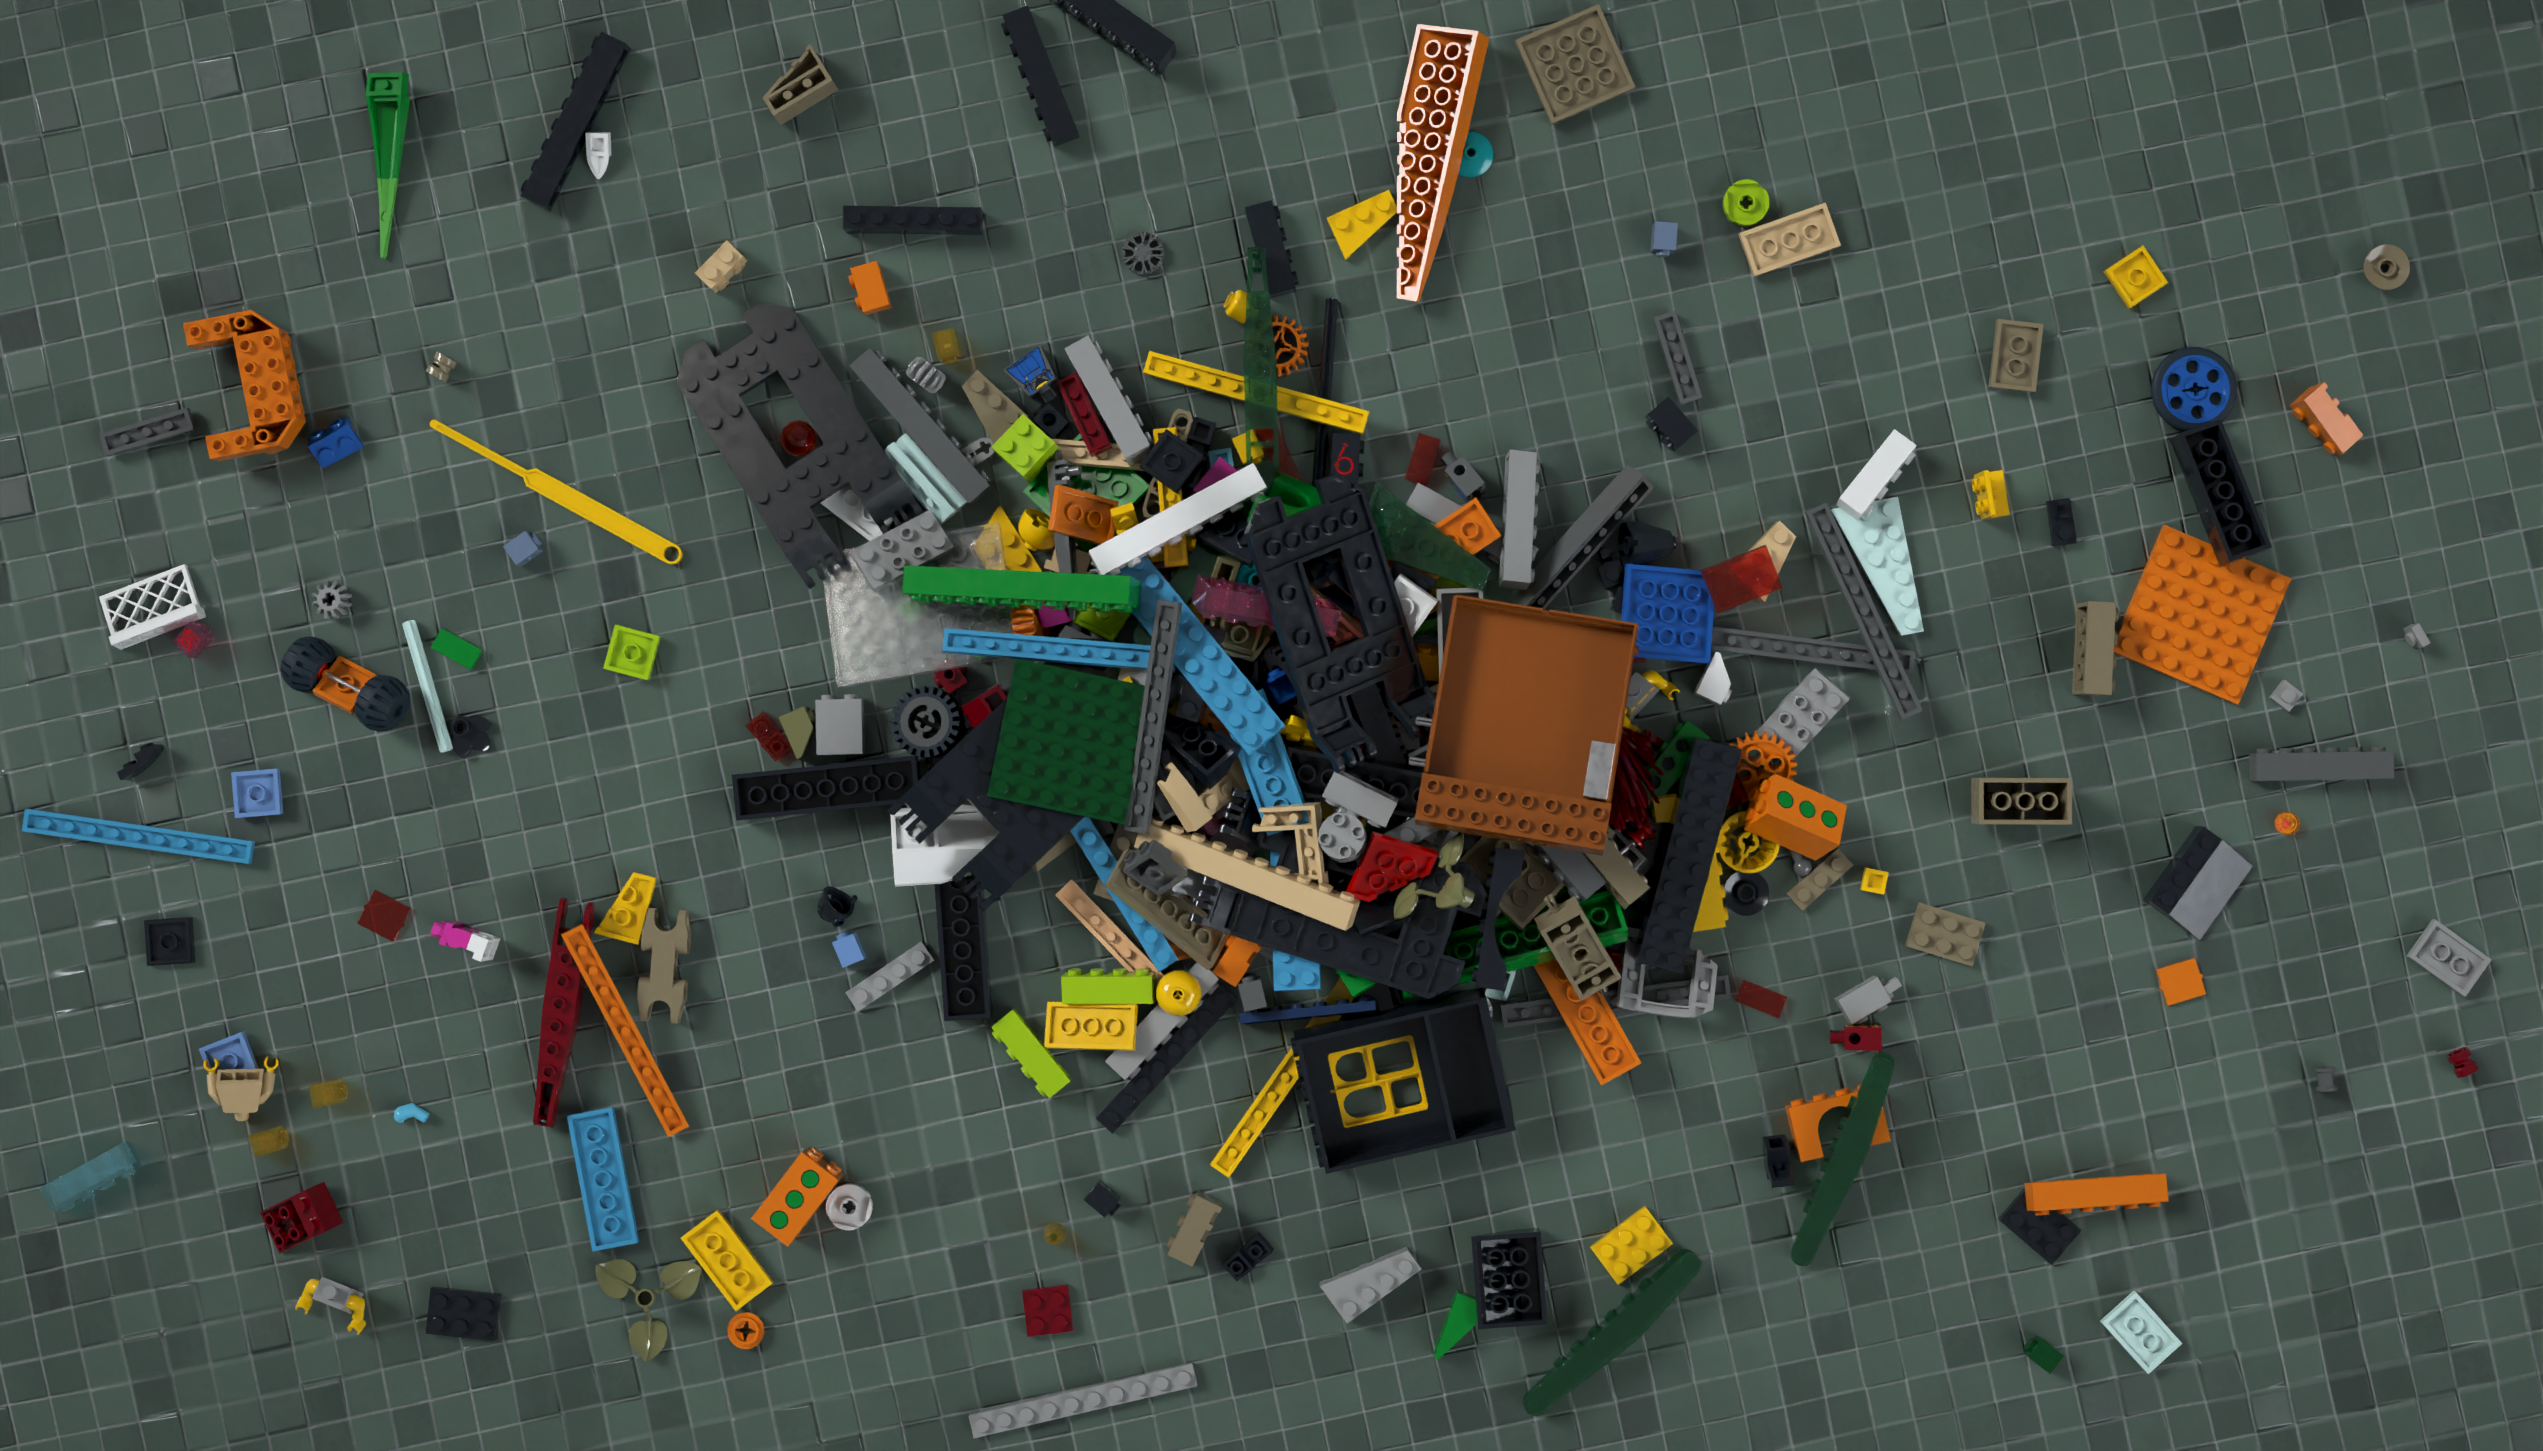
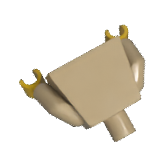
M268 1056L265 1058L264 1065L267 1068L265 1073L264 1069L218 1070L216 1074V1069L220 1065L219 1059L217 1057L214 1058V1068L209 1067L208 1059H206L203 1066L209 1072L206 1075L208 1094L218 1105L222 1106L223 1112L235 1113L237 1121L247 1120L249 1113L257 1112L259 1104L265 1103L273 1092L276 1075L273 1072L278 1066L277 1057L274 1066H268Z

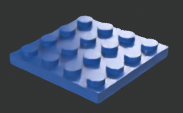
M1625 564L1621 621L1637 623L1639 625L1636 640L1639 650L1638 655H1634V658L1710 664L1717 572Z

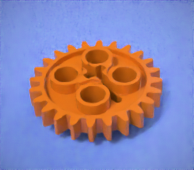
M1755 730L1754 737H1750L1748 733H1745V740L1737 737L1738 745L1730 743L1731 746L1742 749L1731 789H1735L1736 797L1742 793L1743 801H1746L1750 791L1761 784L1759 783L1760 780L1773 776L1772 773H1778V775L1794 782L1793 777L1790 775H1797L1796 769L1793 768L1797 766L1796 760H1793L1795 753L1790 751V744L1784 745L1783 737L1776 741V733L1768 737L1767 731L1764 730L1762 736H1759L1757 730ZM1751 750L1759 751L1756 756H1750L1748 753ZM1773 758L1780 759L1778 764L1772 765L1769 763ZM1744 769L1750 771L1746 776H1740L1738 774L1741 770Z

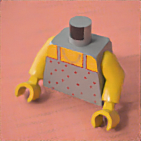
M1648 670L1643 674L1639 672L1634 673L1630 678L1623 726L1641 734L1639 728L1630 724L1631 720L1659 690H1662V693L1670 700H1673L1670 696L1673 691L1680 693V690L1672 682H1667L1666 679L1654 670Z
M321 1277L320 1280L310 1279L306 1283L302 1296L295 1306L296 1311L300 1307L305 1309L304 1314H307L313 1303L312 1299L352 1314L353 1320L347 1327L349 1332L354 1328L357 1331V1335H359L366 1326V1322L363 1320L365 1300L362 1297L364 1293Z

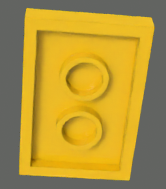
M1643 1206L1591 1245L1590 1248L1619 1285L1673 1243L1648 1209Z

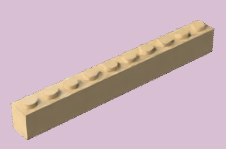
M1152 816L1149 834L1138 833L1135 848H1139L1143 841L1151 842L1155 839L1172 851L1170 859L1183 867L1344 931L1353 925L1361 900L1354 898L1355 896L1352 893L1345 891L1340 893L1333 890V887L1329 884L1312 882V879L1306 875L1299 874L1297 876L1290 873V870L1286 867H1274L1269 865V861L1263 858L1254 859L1249 857L1245 851L1231 850L1226 848V844L1219 841H1208L1202 834L1188 833L1185 831V828L1179 825L1170 826L1165 824L1159 817Z

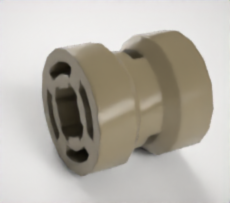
M437 351L434 355L433 364L427 367L426 372L447 382L449 372L455 368L457 362Z

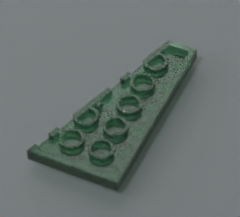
M1376 482L1369 506L1386 559L1483 592L1491 569Z

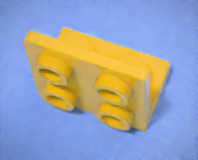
M1985 470L1975 474L1974 479H1972V489L1974 493H1977L1978 501L1975 503L1977 515H1980L1981 520L2010 515L2003 470L1992 472Z

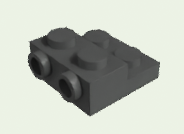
M1155 839L1151 842L1143 841L1136 852L1130 850L1124 858L1126 863L1123 872L1157 896H1160L1186 879L1188 873L1187 870L1170 859L1172 851Z

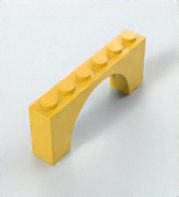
M1677 793L1658 796L1660 804L1656 803L1653 797L1650 798L1654 810L1651 809L1653 821L1656 823L1670 822ZM1718 841L1693 932L1726 927L1725 921L1728 920V911L1726 907H1723L1722 898H1725L1724 885L1720 884L1719 876L1722 875V866L1720 862H1717L1716 853H1719Z

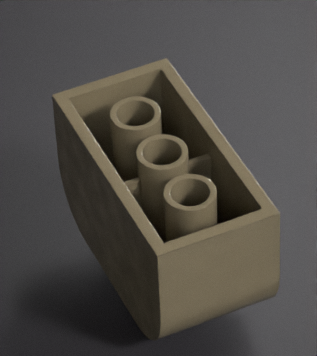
M1971 778V824L2072 825V778Z

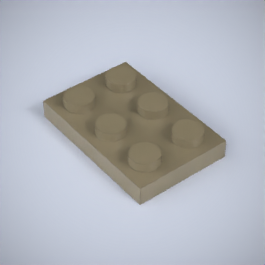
M2006 319L1996 320L1988 388L2028 393L2036 392L2044 324Z
M1918 902L1905 946L1973 967L1986 923Z

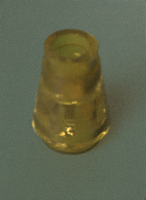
M1050 1223L1044 1229V1239L1050 1245H1060L1066 1239L1064 1226L1059 1223ZM1050 1234H1056L1058 1239L1052 1240Z

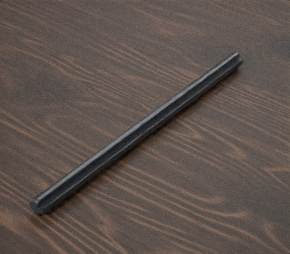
M1327 298L1325 304L1319 398L1330 401L1338 299ZM1318 422L1316 424L1312 486L1316 487L1314 481L1325 477L1329 425Z

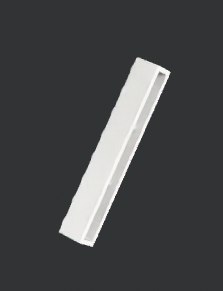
M1254 463L1089 550V555L1100 575H1119L1121 573L1120 569L1128 565L1129 568H1132L1142 562L1140 558L1146 555L1152 557L1162 551L1161 547L1168 543L1170 546H1173L1183 540L1181 536L1189 532L1193 535L1203 529L1202 525L1209 521L1211 524H1214L1224 518V513L1230 510L1232 513L1237 512L1244 507L1243 503L1249 500L1254 502L1260 494L1264 495L1267 487Z

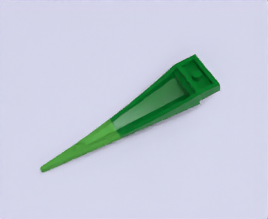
M404 72L368 73L366 101L376 161L380 215V257L382 259L387 258L410 98L407 97L409 74Z

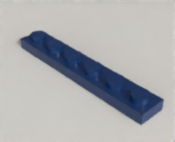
M1372 997L1358 998L1359 1002L1350 1003L1349 999L1337 1000L1336 1005H1327V1002H1315L1313 1007L1305 1008L1304 1004L1291 1005V1009L1282 1010V1006L1268 1007L1267 1012H1260L1259 1009L1246 1011V1014H1239L1240 1024L1248 1025L1379 1012V1002L1372 1001Z

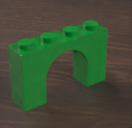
M1281 472L1274 479L1269 496L1260 494L1254 501L1247 522L1250 520L1256 503L1274 496H1281L1287 517L1319 505L1321 501L1317 489Z

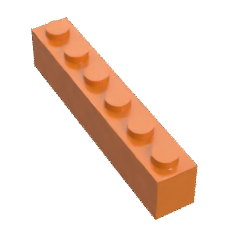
M2164 1173L2024 1183L2027 1211H2035V1215H2049V1210H2057L2058 1214L2072 1213L2071 1209L2080 1208V1212H2092L2094 1207L2101 1206L2102 1210H2116V1205H2124V1209L2139 1208L2138 1204L2146 1203L2147 1207H2160V1202H2169L2166 1174Z

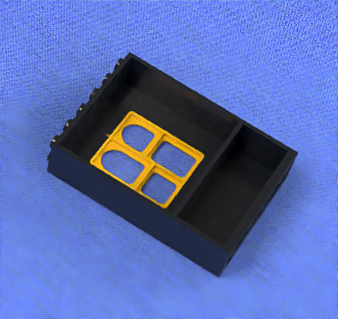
M1482 988L1293 1031L1295 1038L1290 1039L1294 1057L1299 1056V1060H1296L1299 1080L1304 1079L1305 1081L1301 1082L1304 1102L1309 1101L1310 1103L1306 1104L1309 1123H1314L1315 1125L1311 1126L1315 1146H1320L1316 1148L1319 1167H1324L1326 1174L1516 1130L1488 1002ZM1403 1041L1409 1042L1414 1062L1413 1067L1382 1075L1376 1073L1372 1057V1050L1374 1048ZM1361 1052L1367 1076L1356 1081L1342 1080L1336 1073L1337 1061L1346 1054ZM1411 1077L1417 1078L1422 1097L1421 1103L1397 1108L1391 1084L1398 1080ZM1377 1085L1381 1086L1386 1104L1384 1112L1364 1117H1353L1346 1112L1344 1100L1350 1092Z

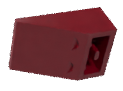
M325 1182L306 1189L260 1212L279 1254L344 1223Z

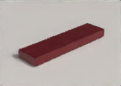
M1077 372L1056 381L1091 458L1111 449V443Z

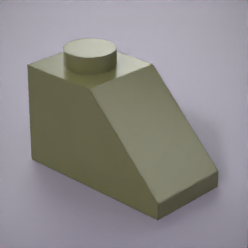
M803 706L779 717L796 759L805 758L816 730L814 711L812 709L808 710V707Z

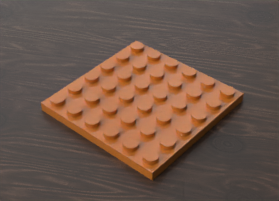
M2162 525L2117 632L2118 640L2117 644L2114 645V653L2238 705L2292 578L2247 559L2220 567L2211 544L2167 525Z

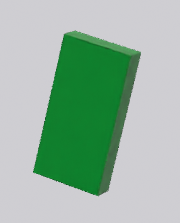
M441 628L431 646L433 650L470 670H473L483 652L479 647L444 628Z

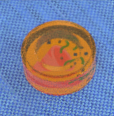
M2282 812L2277 815L2274 824L2279 833L2291 835L2299 829L2300 820L2292 812Z

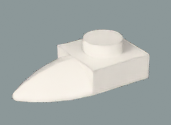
M588 131L585 133L587 161L594 176L600 179L607 169L609 156H611V132Z

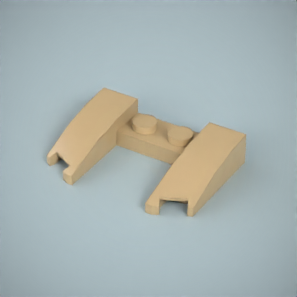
M1238 755L1227 775L1210 790L1206 788L1198 795L1172 762L1165 765V769L1170 772L1166 782L1160 780L1157 783L1186 832L1197 831L1212 819L1214 813L1235 798L1230 794L1232 787L1243 791L1250 789Z
M1320 802L1259 808L1258 811L1264 813L1260 825H1253L1252 832L1295 830L1299 873L1292 874L1297 876L1299 874L1306 875L1312 879V882L1318 884H1329L1328 871H1324L1323 852L1318 841L1319 830L1322 825ZM1305 810L1309 818V822L1295 823L1303 819L1301 811Z

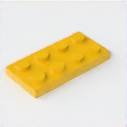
M1047 1002L1044 1048L1135 1051L1138 1005L1062 1004V1002Z
M719 1209L681 1237V1240L735 1311L774 1283Z

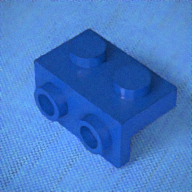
M348 417L343 420L340 418L333 421L330 427L323 431L321 429L316 430L308 438V448L322 468L363 448V443L352 428Z
M1277 668L1268 674L1269 679L1263 684L1276 707L1296 697L1294 687L1283 670L1281 671L1280 668Z

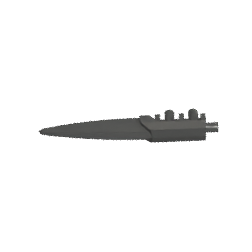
M1056 450L1053 454L1054 461L1047 463L1050 514L1055 486L1063 485L1072 488L1074 487V482L1071 481V476L1082 474L1081 466L1072 467L1071 461L1063 459L1062 450ZM1053 532L1059 573H1077L1075 538ZM1067 607L1071 620H1075L1076 611L1073 608Z

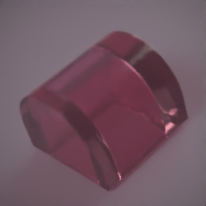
M1214 813L1212 819L1201 828L1209 837H1212L1218 832L1219 826L1225 824Z

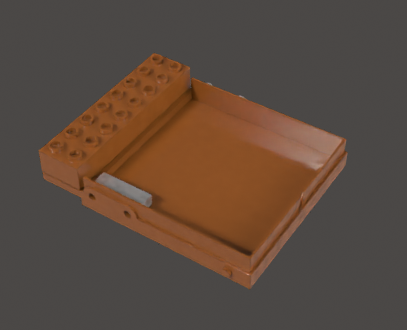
M1462 595L1453 596L1433 718L1417 717L1415 721L1416 725L1431 727L1426 759L1409 758V765L1424 767L1415 815V825L1602 856L1610 817L1634 655H1638L1639 646L1636 645L1639 625L1637 623L1556 610L1546 611L1542 610L1543 608Z

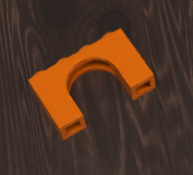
M1871 1083L1857 1085L1858 1089L1851 1091L1848 1088L1835 1090L1834 1095L1827 1096L1826 1093L1812 1096V1100L1804 1101V1098L1790 1101L1791 1105L1785 1106L1797 1159L1800 1162L1824 1157L1818 1134V1124L1826 1111L1838 1106L1848 1107L1855 1112L1859 1120L1865 1145L1873 1146L1890 1142L1891 1139L1879 1088L1875 1085L1871 1086Z

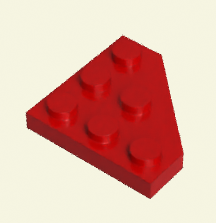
M1372 832L1346 892L1352 893L1355 896L1354 898L1370 902L1376 899L1377 895L1388 890L1392 892L1408 885L1407 882L1417 877L1423 878L1430 875L1438 857L1437 850Z

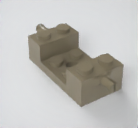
M1549 894L1551 902L1547 896L1544 898L1549 910L1534 918L1540 933L1580 1000L1587 998L1597 991L1599 994H1603L1602 989L1606 992L1608 985L1621 979L1614 962L1602 945L1576 897L1574 896L1563 903L1557 904L1554 896ZM1577 950H1586L1584 955L1580 957L1574 956Z

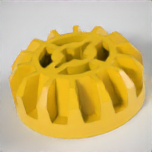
M1746 811L1736 812L1726 818L1721 826L1718 837L1719 857L1733 870L1743 873L1759 872L1767 868L1775 860L1780 845L1761 837V845H1759L1757 835L1747 830L1739 833L1737 836L1732 835L1734 830L1745 826L1746 823L1744 819ZM1750 836L1749 840L1752 841L1751 846L1747 845L1745 848V843L1742 842V839ZM1730 838L1735 839V844L1738 848L1737 854L1731 849ZM1757 848H1759V851L1755 855L1748 857L1749 852H1753Z

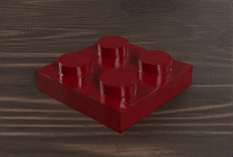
M1068 1284L1022 1290L1028 1337L1071 1332L1074 1330Z

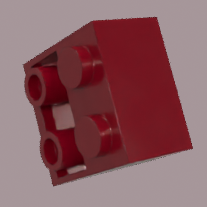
M999 683L962 706L961 709L972 727L975 728L1008 695Z

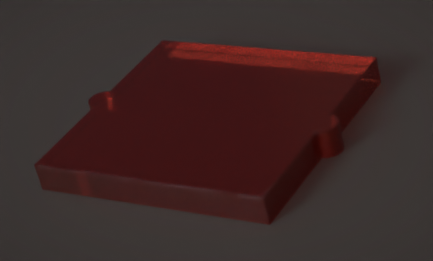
M374 890L368 904L364 905V911L357 924L394 942L401 927L405 926L404 921L411 908Z

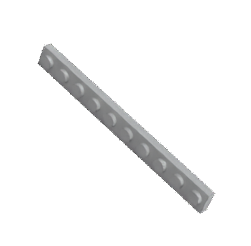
M1193 1362L972 1413L969 1414V1421L973 1438H978L1196 1387L1198 1384Z

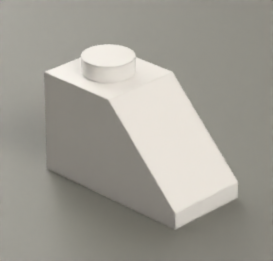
M1712 653L1710 664L1706 665L1693 693L1716 705H1721L1722 702L1726 703L1732 692L1729 689L1731 682L1720 653Z

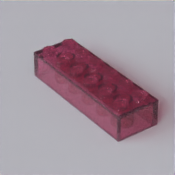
M1197 575L1191 602L1203 617L1208 619H1216V616L1223 617L1225 621L1231 623H1238V620L1247 622L1246 624L1253 627H1260L1262 624L1275 630L1261 586ZM1313 596L1326 637L1335 638L1341 610L1330 599Z

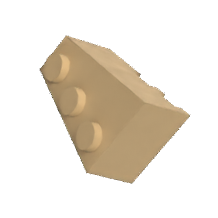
M1781 521L1776 522L1728 572L1760 603H1764L1796 536Z

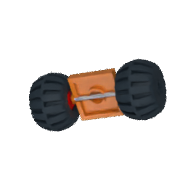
M299 638L290 645L283 656L280 672L287 685L299 692L314 693L315 696L352 715L355 712L358 720L370 730H392L401 722L409 708L410 693L405 684L399 679L388 675H376L340 655L336 659L332 647L320 638Z

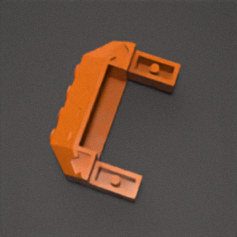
M253 310L183 323L187 346L196 350L234 342L250 422V428L205 436L209 459L221 462L261 453L271 455L288 449L306 422L288 332Z

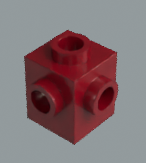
M946 657L936 664L937 669L933 671L936 675L933 677V680L939 689L944 687L948 694L953 693L969 682L964 675L967 670L960 660L956 662L954 659L948 660ZM951 670L953 677L948 679L946 674Z

